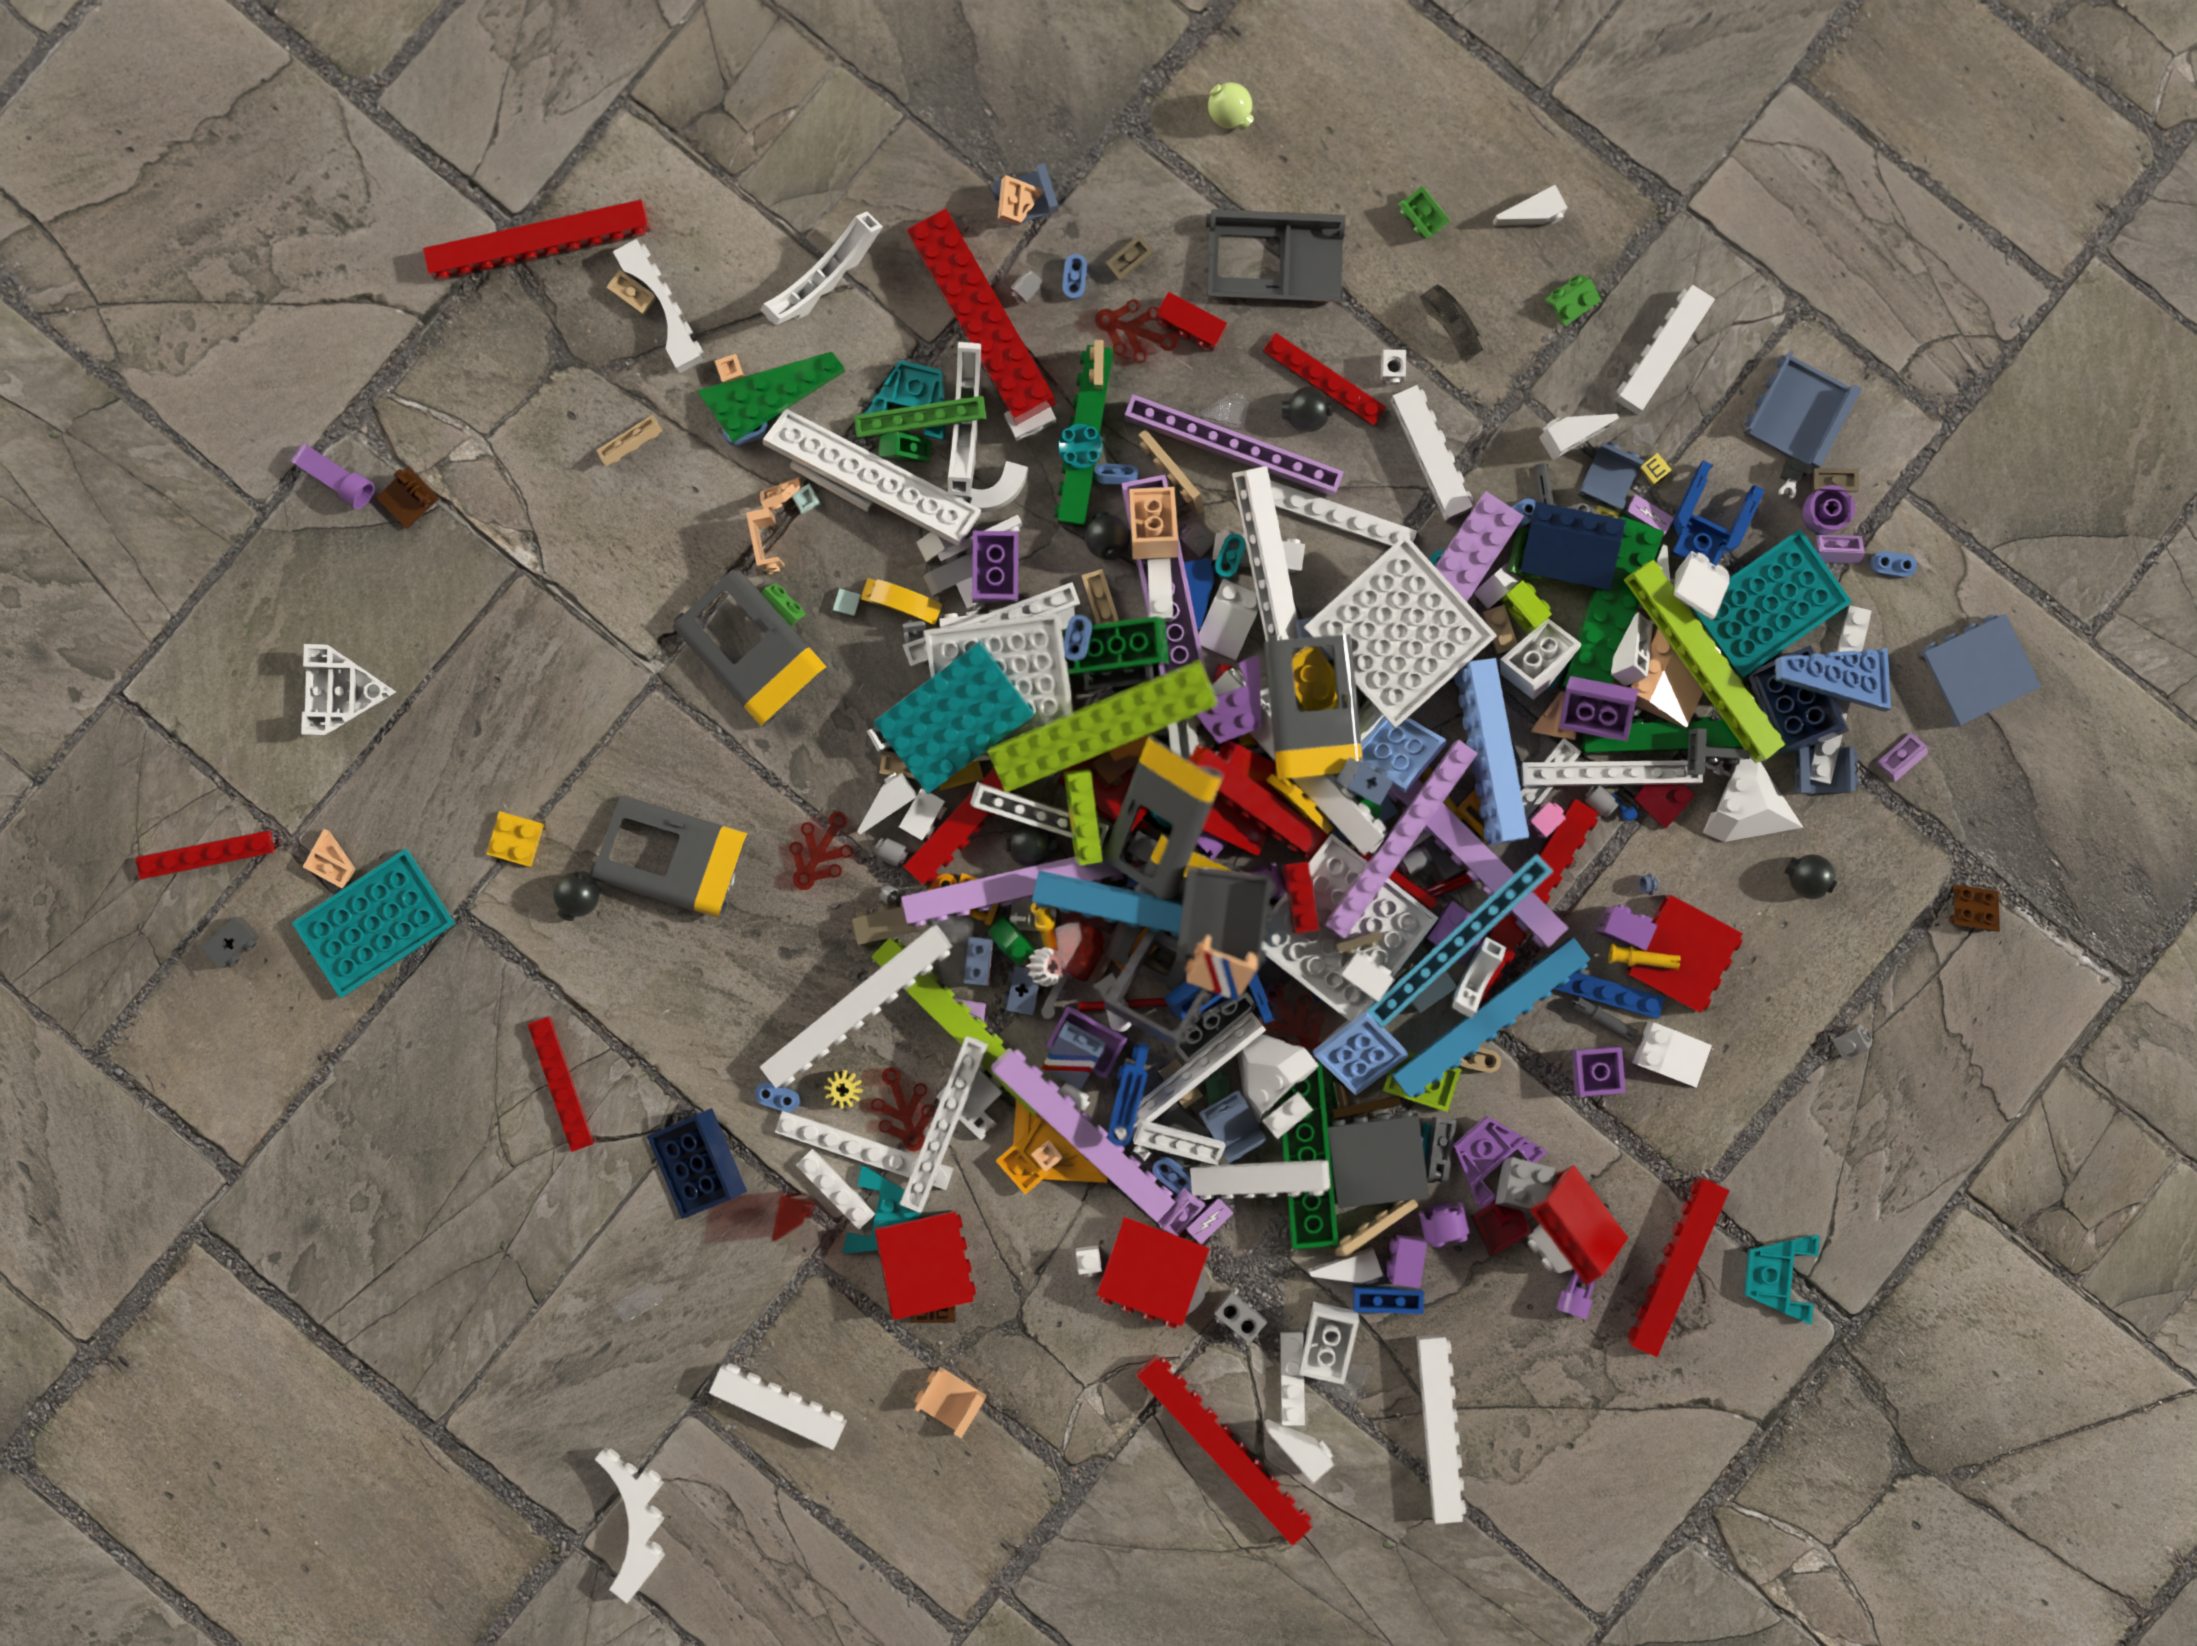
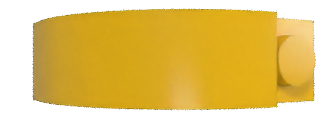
M867 578L860 597L865 602L893 609L932 625L936 624L943 605L901 586Z

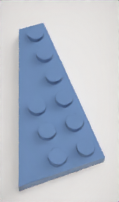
M1881 648L1880 650L1868 649L1860 652H1831L1823 655L1818 653L1811 656H1781L1775 660L1776 681L1882 712L1891 709L1888 648Z

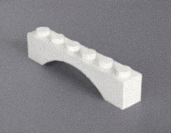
M635 239L613 251L625 274L648 287L660 300L668 325L666 351L679 373L702 362L703 359L700 354L703 353V350L697 340L695 342L692 341L690 334L693 332L687 321L682 322L679 317L683 313L677 302H671L669 296L672 293L666 282L663 284L660 282L658 277L661 273L655 263L651 265L647 258L651 254L646 245H640L638 240Z

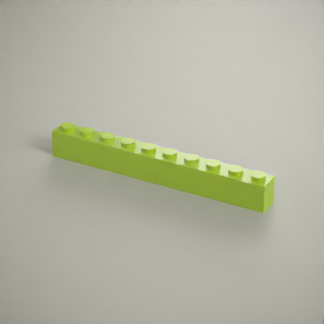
M1653 559L1624 579L1626 584L1743 748L1749 750V756L1753 762L1758 763L1767 760L1783 747L1785 743L1781 739L1780 733L1770 724L1767 715L1760 710L1752 694L1748 693L1740 677L1729 666L1728 660L1721 655L1716 648L1715 642L1703 630L1701 622L1691 613L1688 604L1674 596L1675 586L1666 578L1661 566Z
M889 938L871 957L883 967L903 951L906 946L898 938L895 941ZM931 970L924 976L921 973L914 978L916 983L905 991L961 1045H963L967 1035L987 1043L988 1047L981 1065L1028 1111L1035 1115L1037 1111L990 1068L1006 1051L1001 1046L1004 1041L996 1033L990 1035L985 1030L987 1025L979 1017L974 1019L968 1014L971 1009L963 1001L958 1004L952 998L955 994L946 985L942 988L936 982L939 978Z

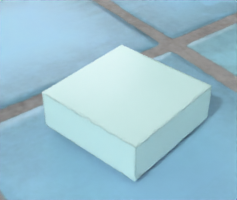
M810 483L800 488L791 496L802 515L821 504Z
M839 588L833 610L855 617L861 594Z

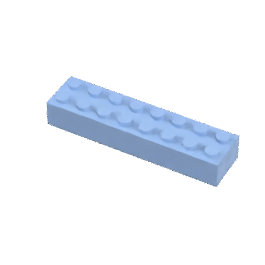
M1496 658L1471 661L1454 675V680L1460 692L1458 702L1459 706L1463 709L1464 717L1462 723L1464 729L1467 730V746L1477 752V755L1471 762V771L1475 774V793L1480 800L1479 814L1484 821L1483 836L1488 846L1515 842L1528 838L1529 833Z

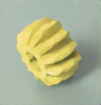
M843 1070L842 1078L838 1071L834 1072L836 1080L831 1077L827 1078V1081L832 1086H824V1090L831 1091V1093L825 1096L826 1099L833 1096L835 1099L831 1102V1105L835 1106L840 1101V1109L844 1108L845 1101L849 1107H852L853 1102L851 1098L858 1102L860 1098L855 1093L863 1092V1089L856 1088L862 1081L857 1080L853 1082V1079L856 1077L855 1073H852L847 1078V1070ZM842 1083L845 1084V1088H849V1092H846L845 1095H842V1091L838 1090Z

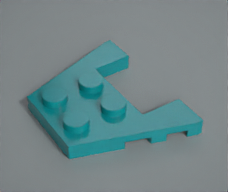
M900 360L885 381V386L879 395L874 397L872 405L864 414L886 411L889 404L912 407L945 402L944 372L940 369ZM945 425L925 428L924 435L945 441Z
M865 1165L861 1167L857 1186L880 1191L871 1236L847 1232L842 1253L878 1250L874 1233L875 1227H886L917 1220L921 1216V1213L900 1205L905 1192L904 1188L894 1184Z
M1813 1234L1748 1249L1744 1295L1812 1325L1814 1304L1791 1301L1790 1295L1794 1254L1818 1256L1820 1236Z

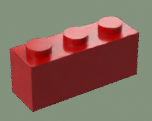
M1169 291L1155 316V321L1158 322L1157 324L1166 330L1171 328L1178 332L1177 335L1187 341L1191 339L1197 342V346L1205 351L1209 349L1215 350L1227 328V322Z
M1309 862L1282 865L1292 933L1319 930Z

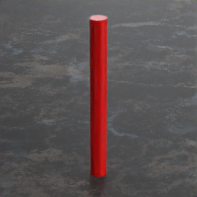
M1164 997L1125 1000L1128 1003L1129 1009L1168 1006ZM1104 1001L1079 1002V1012L1105 1010Z

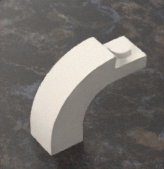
M1006 461L1002 477L993 487L984 490L972 488L970 496H954L966 502L970 500V504L981 509V512L1000 509L1012 502L1021 492L1029 472L1028 467Z
M1485 937L1456 988L1452 998L1454 1000L1452 1008L1473 1018L1488 981L1502 962L1506 947Z

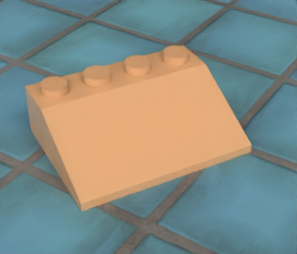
M1657 627L1651 640L1648 677L1631 684L1629 688L1638 689L1635 706L1686 729L1703 690Z

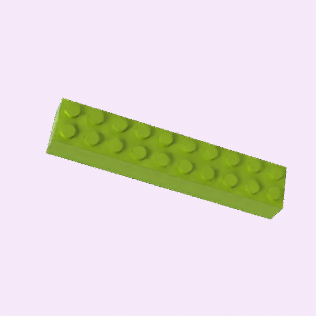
M1199 659L990 747L987 752L1005 792H1009L1215 707L1218 700Z

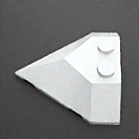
M304 644L303 667L306 668L305 712H302V735H327L396 693L392 688L329 645Z
M1749 756L1748 759L1740 760V764L1731 765L1729 772L1732 773L1716 812H1712L1709 816L1703 834L1719 841L1727 842L1804 827L1761 762L1754 763Z
M1261 1034L1237 1053L1244 1100L1257 1122L1262 1123V1120L1275 1110L1273 1105L1296 1082L1305 1080L1319 1066L1305 1048L1285 1043V1041Z

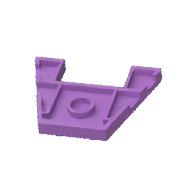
M1259 656L1238 663L1246 686L1217 696V706L1196 714L1217 743L1262 728Z
M1487 1115L1453 1144L1476 1205L1480 1210L1496 1199V1196L1482 1180L1516 1149L1527 1161L1536 1163L1547 1153L1542 1147Z

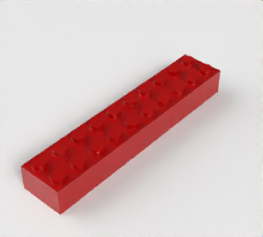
M945 208L907 229L913 246L968 342L981 344V365L1016 426L1056 405L1054 395L947 209Z

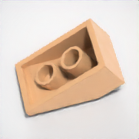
M1174 487L1129 489L1133 559L1178 557V530Z

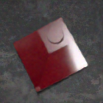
M1684 784L1643 785L1633 800L1661 827L1667 829L1693 799L1695 794Z
M1496 1200L1470 1216L1490 1256L1508 1248L1533 1232L1520 1210L1496 1205Z

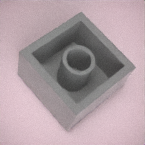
M1513 1157L1505 1159L1502 1162L1495 1204L1531 1213L1530 1209L1543 1201L1552 1190L1555 1168Z

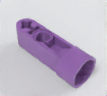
M305 443L301 444L291 459L292 463L337 491L339 498L355 509L364 507L374 493L375 485L373 482L357 472L349 473Z
M1572 1269L1566 1291H1561L1556 1309L1587 1320L1593 1302L1589 1299L1595 1281L1586 1285L1585 1289L1576 1287V1282L1584 1283L1574 1269Z

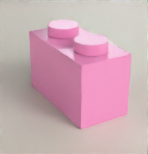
M1551 802L1541 804L1526 820L1527 828L1538 839L1546 838L1566 819L1562 814L1564 811L1555 802L1553 804Z

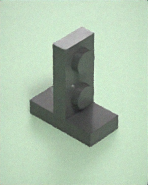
M1697 728L1689 730L1687 775H1704L1705 762L1718 763L1719 759H1724L1726 764H1740V760L1749 758V750L1706 747L1707 729Z

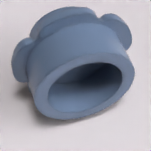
M1648 873V875L1640 877L1639 889L1641 893L1653 895L1658 889V880L1653 874Z

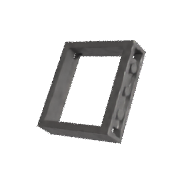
M1148 930L1104 1000V1008L1177 1048L1180 1042L1184 1043L1190 1033L1188 1028L1191 1023L1195 1024L1201 1015L1200 1008L1203 1004L1207 1005L1213 993L1202 988L1175 1034L1119 1004L1154 946L1177 957V940L1161 932Z

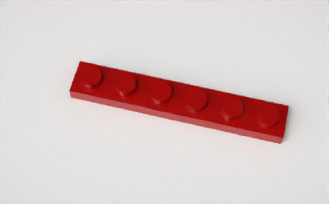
M1276 332L1263 350L1264 354L1313 387L1321 390L1329 398L1371 426L1375 425L1386 408L1385 405Z
M264 831L136 857L139 880L272 854L275 853L271 831Z
M551 1016L527 1024L571 1152L593 1145L594 1141Z

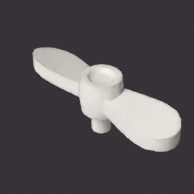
M1721 760L1715 766L1705 762V768L1713 770L1712 773L1721 776L1723 773L1729 777L1732 774L1724 770V767H1722L1724 762Z

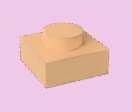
M736 354L715 361L722 383L744 377Z
M1050 1140L1031 1154L1045 1172L1063 1158Z

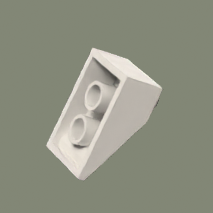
M1618 414L1566 417L1561 421L1559 418H1556L1542 429L1544 432L1539 438L1551 459L1554 460L1611 427L1619 419Z
M1691 551L1675 572L1674 596L1713 620L1729 585L1728 571L1720 565L1715 566L1710 563L1709 559L1702 553L1696 554Z
M1223 578L1199 632L1201 646L1236 661L1259 610L1256 593Z
M1547 618L1500 659L1501 675L1534 700L1550 686L1581 647V643Z
M1647 1021L1632 1064L1697 1088L1712 1045L1660 1024Z
M1539 1224L1532 1230L1533 1232L1527 1236L1530 1240L1528 1245L1535 1253L1539 1252L1543 1258L1541 1262L1549 1272L1553 1271L1556 1273L1573 1269L1542 1226Z
M1313 1301L1299 1375L1344 1385L1359 1323L1358 1312Z
M1269 1419L1264 1422L1268 1433L1313 1483L1334 1465L1331 1459L1333 1457L1331 1450L1323 1441L1319 1443L1314 1437L1287 1426H1282V1424Z

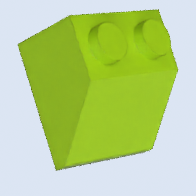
M1522 580L1499 601L1502 605H1505L1506 610L1523 630L1529 634L1552 614L1549 611L1551 608L1543 599L1539 600L1535 595L1536 590L1529 582L1525 583Z

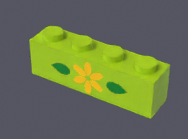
M1087 769L1063 772L1075 862L1079 865L1102 862L1091 772Z

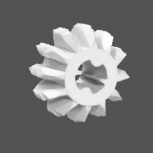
M1044 947L1034 950V955L1029 956L1031 963L1027 967L1031 971L1028 976L1033 977L1032 982L1042 986H1049L1058 983V978L1063 977L1061 971L1065 969L1062 966L1064 958L1059 957V951Z

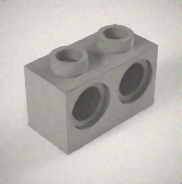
M1232 1290L1228 1292L1214 1309L1215 1320L1224 1328L1228 1325L1233 1329L1234 1332L1232 1334L1241 1342L1246 1340L1250 1344L1267 1323L1263 1316ZM1227 1306H1234L1236 1308V1313L1233 1316H1226L1224 1314V1309ZM1246 1320L1254 1323L1250 1331L1241 1329L1242 1323Z

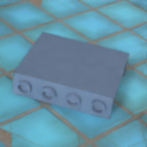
M1791 350L1785 356L1781 355L1775 365L1778 369L1775 375L1771 374L1766 381L1765 386L1768 388L1764 394L1761 393L1754 404L1757 408L1754 414L1750 413L1744 423L1747 427L1743 433L1789 458L1811 465V469L1819 468L1862 388L1855 384L1849 387L1792 356L1794 351Z
M1994 613L1983 619L1985 623L1979 626L1973 623L1963 628L1964 633L1957 636L1956 632L1944 637L1943 643L1937 645L1936 642H1933L1923 647L1924 652L1918 654V657L1924 656L1953 715L1949 719L1953 727L1967 723L2042 687L2006 614L1997 616Z

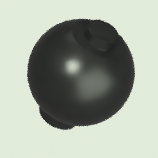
M1304 387L1295 391L1289 401L1282 402V418L1289 419L1292 426L1302 432H1314L1321 429L1327 423L1329 416L1333 415V404L1329 402L1328 397L1321 390L1314 387Z
M1107 512L1095 514L1085 532V542L1088 550L1094 556L1103 560L1117 559L1126 551L1130 541V534L1126 524L1120 518L1109 515Z
M1022 823L1015 827L1010 833V838L1006 839V852H1010L1011 858L1021 866L1033 867L1041 865L1048 859L1050 853L1057 852L1056 835H1049L1046 829Z
M1816 854L1805 855L1799 859L1792 857L1784 872L1789 875L1793 890L1806 899H1819L1824 897L1827 892L1831 894L1837 884V881L1834 880L1836 872L1831 862L1823 856Z
M585 871L572 872L559 879L553 893L554 902L559 908L558 916L567 921H574L575 917L585 916L594 910L599 901V888L591 874Z

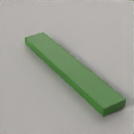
M984 396L854 415L857 438L986 419Z

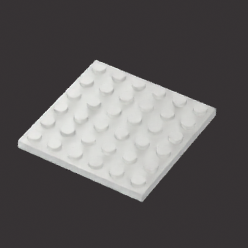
M1406 534L1304 626V629L1312 637L1351 634L1356 686L1394 728L1399 726L1497 637L1492 629ZM1329 645L1321 646L1334 660L1332 647Z
M1059 613L924 630L931 678L981 641L1035 713L1032 718L998 743L1074 712ZM986 751L973 761L989 760L991 758Z
M1330 834L1309 861L1319 930L1292 933L1287 894L1285 892L1272 909L1271 919H1266L1265 928H1269L1268 942L1263 941L1262 950H1266V956L1351 1022L1364 1011H1368L1375 1001L1338 975L1352 954L1343 956V953H1336L1333 944L1373 931H1381L1383 940L1377 941L1378 946L1368 949L1361 946L1355 949L1359 954L1362 951L1373 959L1371 963L1379 967V965H1382L1391 971L1389 976L1393 978L1438 920V917L1388 878L1346 938L1340 939L1322 926L1367 864L1365 859L1333 834Z

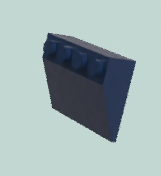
M1536 502L1520 572L1610 591L1626 520Z
M1810 645L1787 656H1811L1816 654V651ZM1775 661L1761 666L1747 675L1762 711L1767 715L1768 721L1773 728L1780 733L1781 739L1785 743L1779 749L1781 755L1830 740L1850 731L1836 698L1776 681Z
M712 1108L647 1136L681 1219L707 1210L747 1192Z

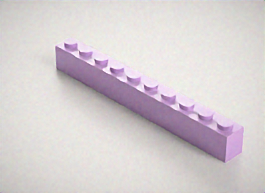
M1132 394L1125 413L1124 421L1252 468L1267 466L1268 473L1331 497L1335 496L1344 471L1134 394Z
M1460 740L1451 745L1322 926L1340 939L1346 938L1475 758L1477 752Z
M1417 779L1406 793L1391 785L1387 796L1395 803L1399 801L1404 806L1402 809L1404 812L1423 786V783ZM1443 803L1422 830L1427 835L1431 833L1436 838L1435 844L1443 851L1447 849L1452 854L1450 857L1452 861L1459 867L1463 865L1468 870L1466 873L1468 877L1475 883L1479 881L1484 886L1483 891L1489 897L1515 875ZM1532 891L1507 913V915L1511 913L1517 919L1515 923L1524 932L1528 930L1533 935L1532 940L1540 948L1543 946L1546 949L1550 947L1568 929Z
M1123 851V853H1122V859L1126 862L1125 855H1124V851ZM1075 857L903 896L901 901L906 923H912V927L925 925V920L934 918L935 922L947 920V915L956 913L957 917L970 914V909L978 908L979 912L992 909V904L1000 903L1001 907L1014 904V899L1023 898V902L1032 900L1039 870L1100 884L1102 883L1101 879L1110 877L1111 881L1123 879V874L1125 873L1106 862L1103 858L1102 862L1079 865L1075 862Z
M1008 1048L990 1067L992 1071L1150 1217L1158 1222L1176 1203L1171 1198L1173 1193L1165 1185L1160 1188L1155 1183L1157 1178L1148 1170L1144 1173L1139 1168L1141 1163L1132 1155L1128 1158L1123 1154L1124 1147L1116 1146L1106 1138L1108 1133L1100 1125L1095 1128L1090 1123L1092 1118L1084 1110L1079 1113L1074 1108L1076 1103L1069 1096L1065 1095L1062 1097L1057 1092L1060 1088L1051 1080L1046 1082L1042 1079L1041 1075L1043 1072L1034 1064L1029 1067L1024 1062L1027 1058L1018 1049L1013 1052Z

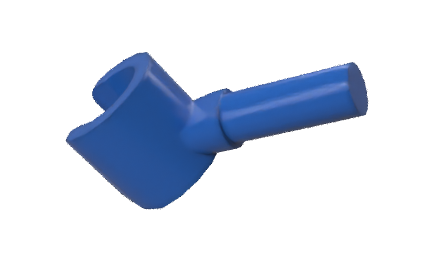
M1615 794L1612 795L1615 798V802L1618 803L1621 815L1625 821H1631L1638 816L1633 806L1626 809Z

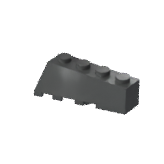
M1245 990L1238 1001L1226 996L1221 997L1201 1011L1198 1021L1195 1024L1191 1023L1188 1028L1190 1033L1185 1042H1180L1177 1048H1174L1186 1063L1190 1062L1257 1005ZM1180 1024L1177 1027H1175L1171 1032L1175 1034Z

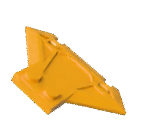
M1016 1099L1013 1145L996 1162L1025 1195L1043 1179L1107 1183V1176L1090 1160L1087 1161L1082 1153L1038 1112L1033 1115ZM1050 1140L1063 1158L1045 1172L1031 1154Z

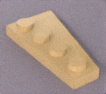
M1145 429L1139 434L1140 448L1146 455H1151L1155 466L1166 474L1170 484L1177 488L1183 499L1199 515L1205 510L1200 492Z
M1415 1199L1394 1202V1207L1388 1211L1387 1209L1381 1211L1375 1216V1219L1362 1224L1356 1231L1339 1240V1245L1331 1246L1328 1250L1332 1256L1349 1255L1418 1207Z

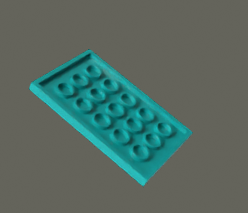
M1799 529L1729 577V585L1713 620L1690 605L1689 607L1716 646L1722 651L1721 653L1728 660L1735 673L1742 679L1845 608L1852 601L1803 531Z
M980 641L873 721V723L926 793L929 794L986 752L990 747L1032 718L1035 713Z
M405 848L293 921L292 924L339 998H344L454 926L456 922L409 849Z

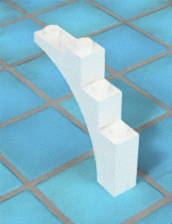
M868 212L855 216L830 250L797 282L775 298L764 303L760 311L775 325L793 317L798 320L809 315L821 295L832 291L845 271L859 264L883 226Z
M958 342L956 400L981 396V344ZM978 420L954 424L948 473V494L971 495L976 461Z
M604 1448L595 1460L609 1473L618 1486L625 1502L629 1520V1541L626 1558L619 1575L609 1590L625 1603H628L665 1556L659 1544L648 1541L665 1518L661 1516L662 1512L655 1506L650 1507L647 1504L664 1482L660 1480L661 1476L654 1470L649 1471L645 1469L639 1475L636 1467L630 1463H624L619 1459L620 1455L616 1451Z

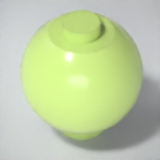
M1234 82L1217 84L1212 88L1208 101V111L1212 120L1223 128L1233 129L1238 127L1240 130L1246 129L1254 120V117L1251 115L1253 107L1252 98L1247 89Z

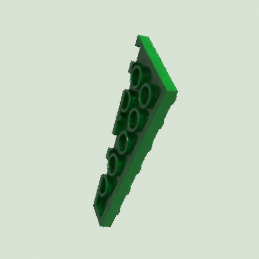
M831 351L697 390V392L734 443L844 373L845 369Z

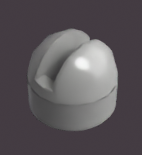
M890 885L882 887V892L879 893L880 899L888 905L894 904L899 895L898 889Z

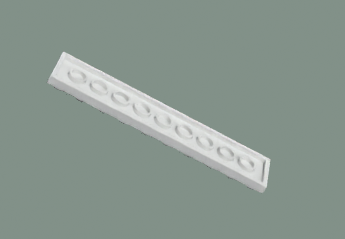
M788 409L784 410L763 438V445L957 546H960L981 514V509L948 494L943 489Z

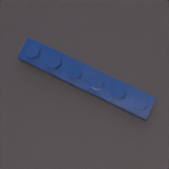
M1533 960L1531 967H1532L1534 964H1536L1538 961H1537V960ZM1576 972L1568 977L1570 980L1560 988L1558 986L1553 988L1657 1019L1660 1017L1665 997L1583 973L1576 974Z

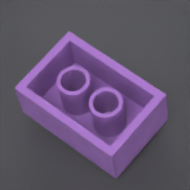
M973 531L972 603H1017L1018 531Z
M1570 676L1559 728L1627 742L1638 689Z
M1067 1006L1046 1047L1052 1049L1066 1021L1106 1042L1099 1059L1092 1069V1072L1106 1079L1128 1038L1076 1009Z

